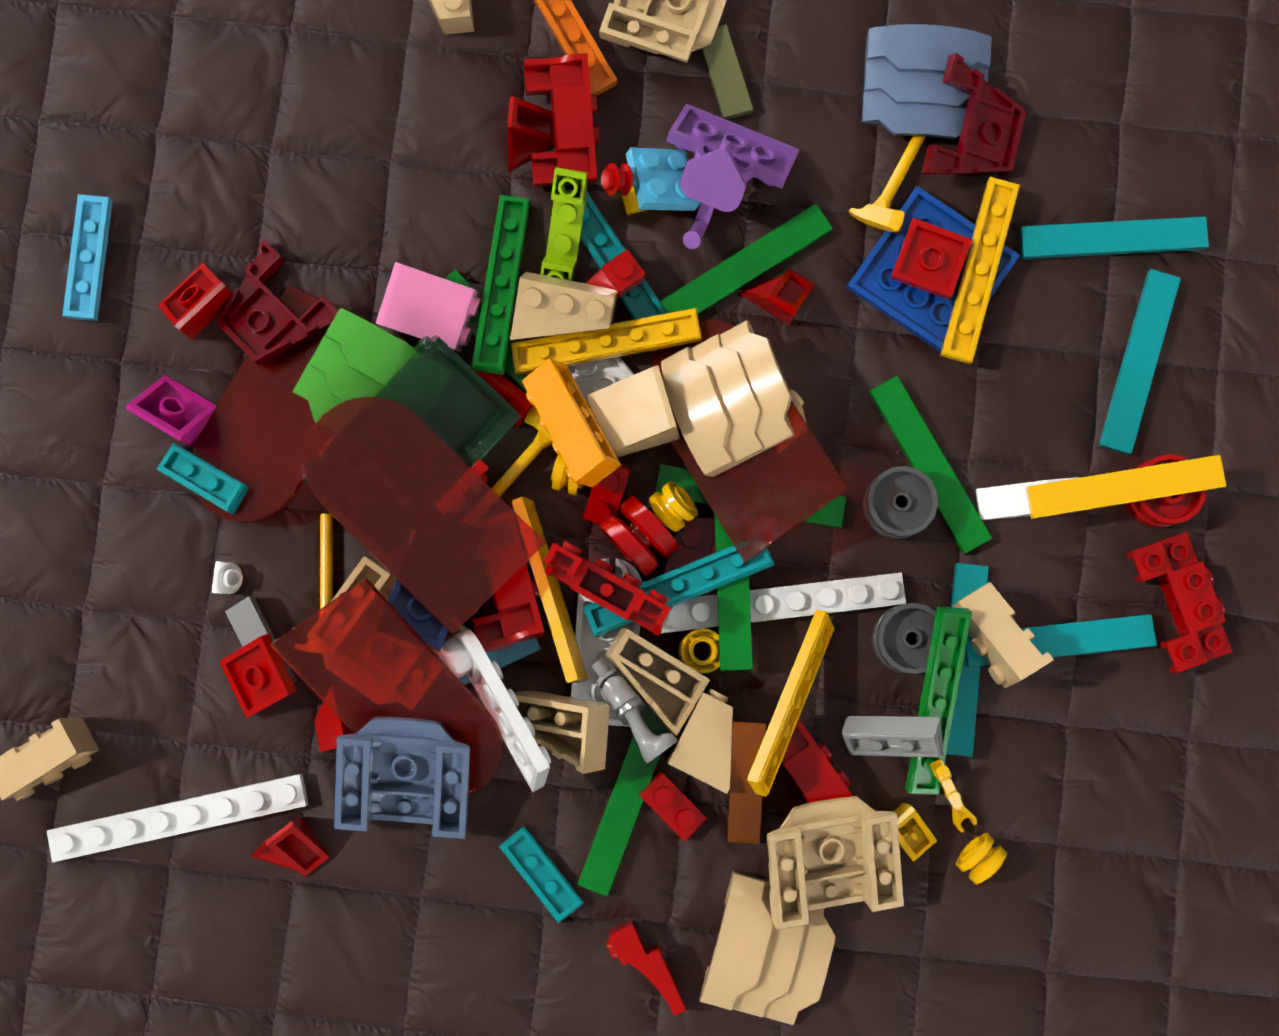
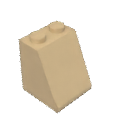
M658 365L587 395L590 403L589 407L617 458L680 439Z
M709 689L707 694L702 692L677 738L678 741L674 744L667 758V763L727 794L730 789L733 707L726 704L729 699L728 697Z

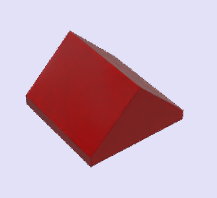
M202 263L164 298L158 306L172 324L192 340L223 311L233 293Z

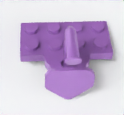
M686 103L669 130L666 142L674 144L680 150L695 153L694 158L690 159L685 165L680 186L687 197L701 202L694 224L690 231L686 232L683 236L684 245L689 249L698 248L701 244V238L709 225L714 208L724 212L735 210L744 195L746 182L752 177L761 180L768 186H776L782 189L800 149Z

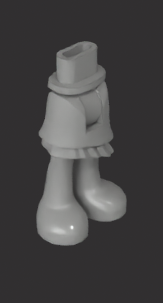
M602 658L592 665V668L599 676L596 682L600 691L612 705L613 712H616L623 725H630L641 755L646 763L659 756L678 741L672 733L655 735L651 732L641 716L648 709L646 703L642 701V698L623 677L615 674L618 671L616 667L610 670Z

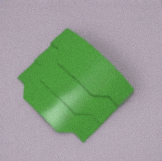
M340 308L292 392L308 401L314 422L370 453L393 448L405 455L452 372L399 338Z

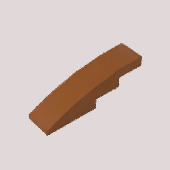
M733 722L727 842L760 844L762 796L754 792L747 778L766 734V724Z

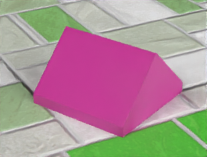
M164 375L129 402L126 409L193 448L215 414L218 406Z

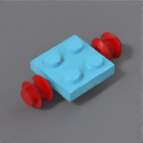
M630 147L626 153L628 164L624 163L618 169L615 163H610L601 175L602 187L610 196L615 195L617 191L622 196H627L632 187H634L639 210L695 211L700 205V202L687 197L680 186L685 165L689 161L686 151Z

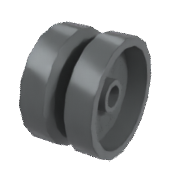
M908 466L891 467L874 478L865 489L861 502L863 517L869 528L879 536L892 540L906 539L927 528L935 518L938 507L937 490L931 479L920 470ZM897 498H900L902 500L901 505H903L904 508H900L896 505Z
M908 603L892 607L880 615L873 627L871 642L874 654L883 666L893 672L903 674L926 672L936 616L935 610L924 604ZM911 632L913 634L911 638L914 643L913 645L906 641L907 634Z

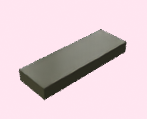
M727 24L718 26L712 44L701 48V52L721 116L726 120L753 113V106Z

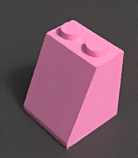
M395 262L376 324L462 352L463 346L467 347L470 342L472 329L469 328L472 316L477 317L482 299L479 298L480 292L475 289Z

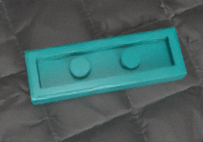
M172 443L157 468L158 471L230 514L235 513L250 488L175 443Z
M525 825L499 845V848L558 924L584 903L581 896Z

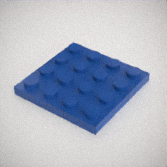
M916 186L900 209V211L905 213L900 231L897 233L885 231L848 283L846 289L941 353L966 259L950 300L890 279L913 218L972 239L975 224L919 186ZM1005 244L990 298L1020 256V254Z

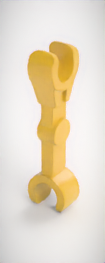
M941 759L931 763L930 768L941 783L945 797L952 806L953 824L962 833L964 829L961 826V822L965 818H969L974 826L977 825L976 817L963 805L960 799L961 796L951 780L952 775L949 768L943 764Z

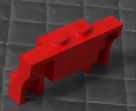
M588 53L570 54L554 58L525 59L524 78L526 96H551L555 152L531 154L533 188L552 187L555 167L587 172V183L596 182L595 145L599 144L600 136L598 125L593 126L592 114H597L596 94L591 95Z
M513 512L499 514L487 520L470 524L485 530L475 560L482 559L496 611V614L476 618L472 622L475 636L481 643L484 651L489 653L510 648L514 643L543 637L544 628L536 599L540 598L536 581L531 580L528 569L532 568L527 551L522 549Z
M1187 532L1126 553L1127 559L1133 558L1139 575L1135 577L1137 583L1157 577L1176 629L1180 635L1160 642L1161 648L1167 649L1173 666L1169 667L1170 673H1179L1205 664L1214 658L1232 653L1222 625L1223 622H1226L1223 615L1225 613L1224 604L1221 598L1215 594L1212 586L1214 579L1210 569L1204 565L1203 561L1198 562Z
M564 541L562 546L558 543L552 544L544 559V562L547 563L544 573L571 586L570 589L625 620H632L655 635H660L673 607L667 604L668 597L653 589L649 594L646 593L647 591L640 588L643 583L642 581L625 573L623 578L612 572L614 566L598 557L593 562L579 556L582 550L567 541Z
M798 719L781 762L808 803L852 797L853 795L848 790L852 784L841 769L837 772L829 762L833 759V756L823 743L817 745L801 720Z

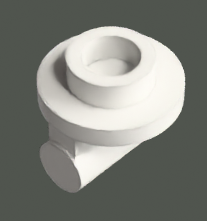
M215 561L211 593L233 594L237 592L243 581L240 567L231 562Z

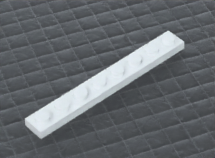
M902 572L750 590L751 623L812 616L815 614L816 609L826 611L829 614L906 604ZM717 594L698 596L674 606L660 634L718 627Z
M298 774L46 831L52 862H57L307 806L308 800L303 774Z

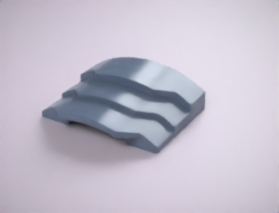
M901 24L869 28L866 37L862 124L883 125L893 136H927L956 140L961 134L970 94L942 83L948 56L954 53L959 54L964 58L963 62L972 70L977 69L984 75V80L988 82L992 37L973 30L942 25Z
M374 717L357 733L338 736L334 829L367 831L371 820L433 824V837L465 839L468 823L470 746L455 741L441 722L404 717Z

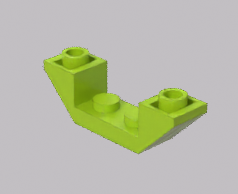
M555 167L551 193L553 208L549 237L540 275L573 281L587 200V172Z

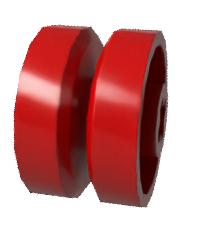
M1167 454L1145 461L1134 469L1189 459L1179 455ZM1207 490L1126 503L1125 507L1131 516L1141 524L1148 527L1163 528L1188 521L1199 513L1206 500Z
M630 496L620 506L621 514L630 525L627 526L617 516L610 515L599 527L619 551L647 577L658 567L656 557L648 548L651 546L659 555L668 558L679 547V544L669 533L664 523L649 508H646L634 496Z

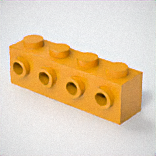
M548 358L522 380L527 390L526 397L528 401L536 407L540 415L539 422L551 435L554 441L552 446L555 452L563 458L567 466L566 473L574 483L593 488L621 466L567 365Z

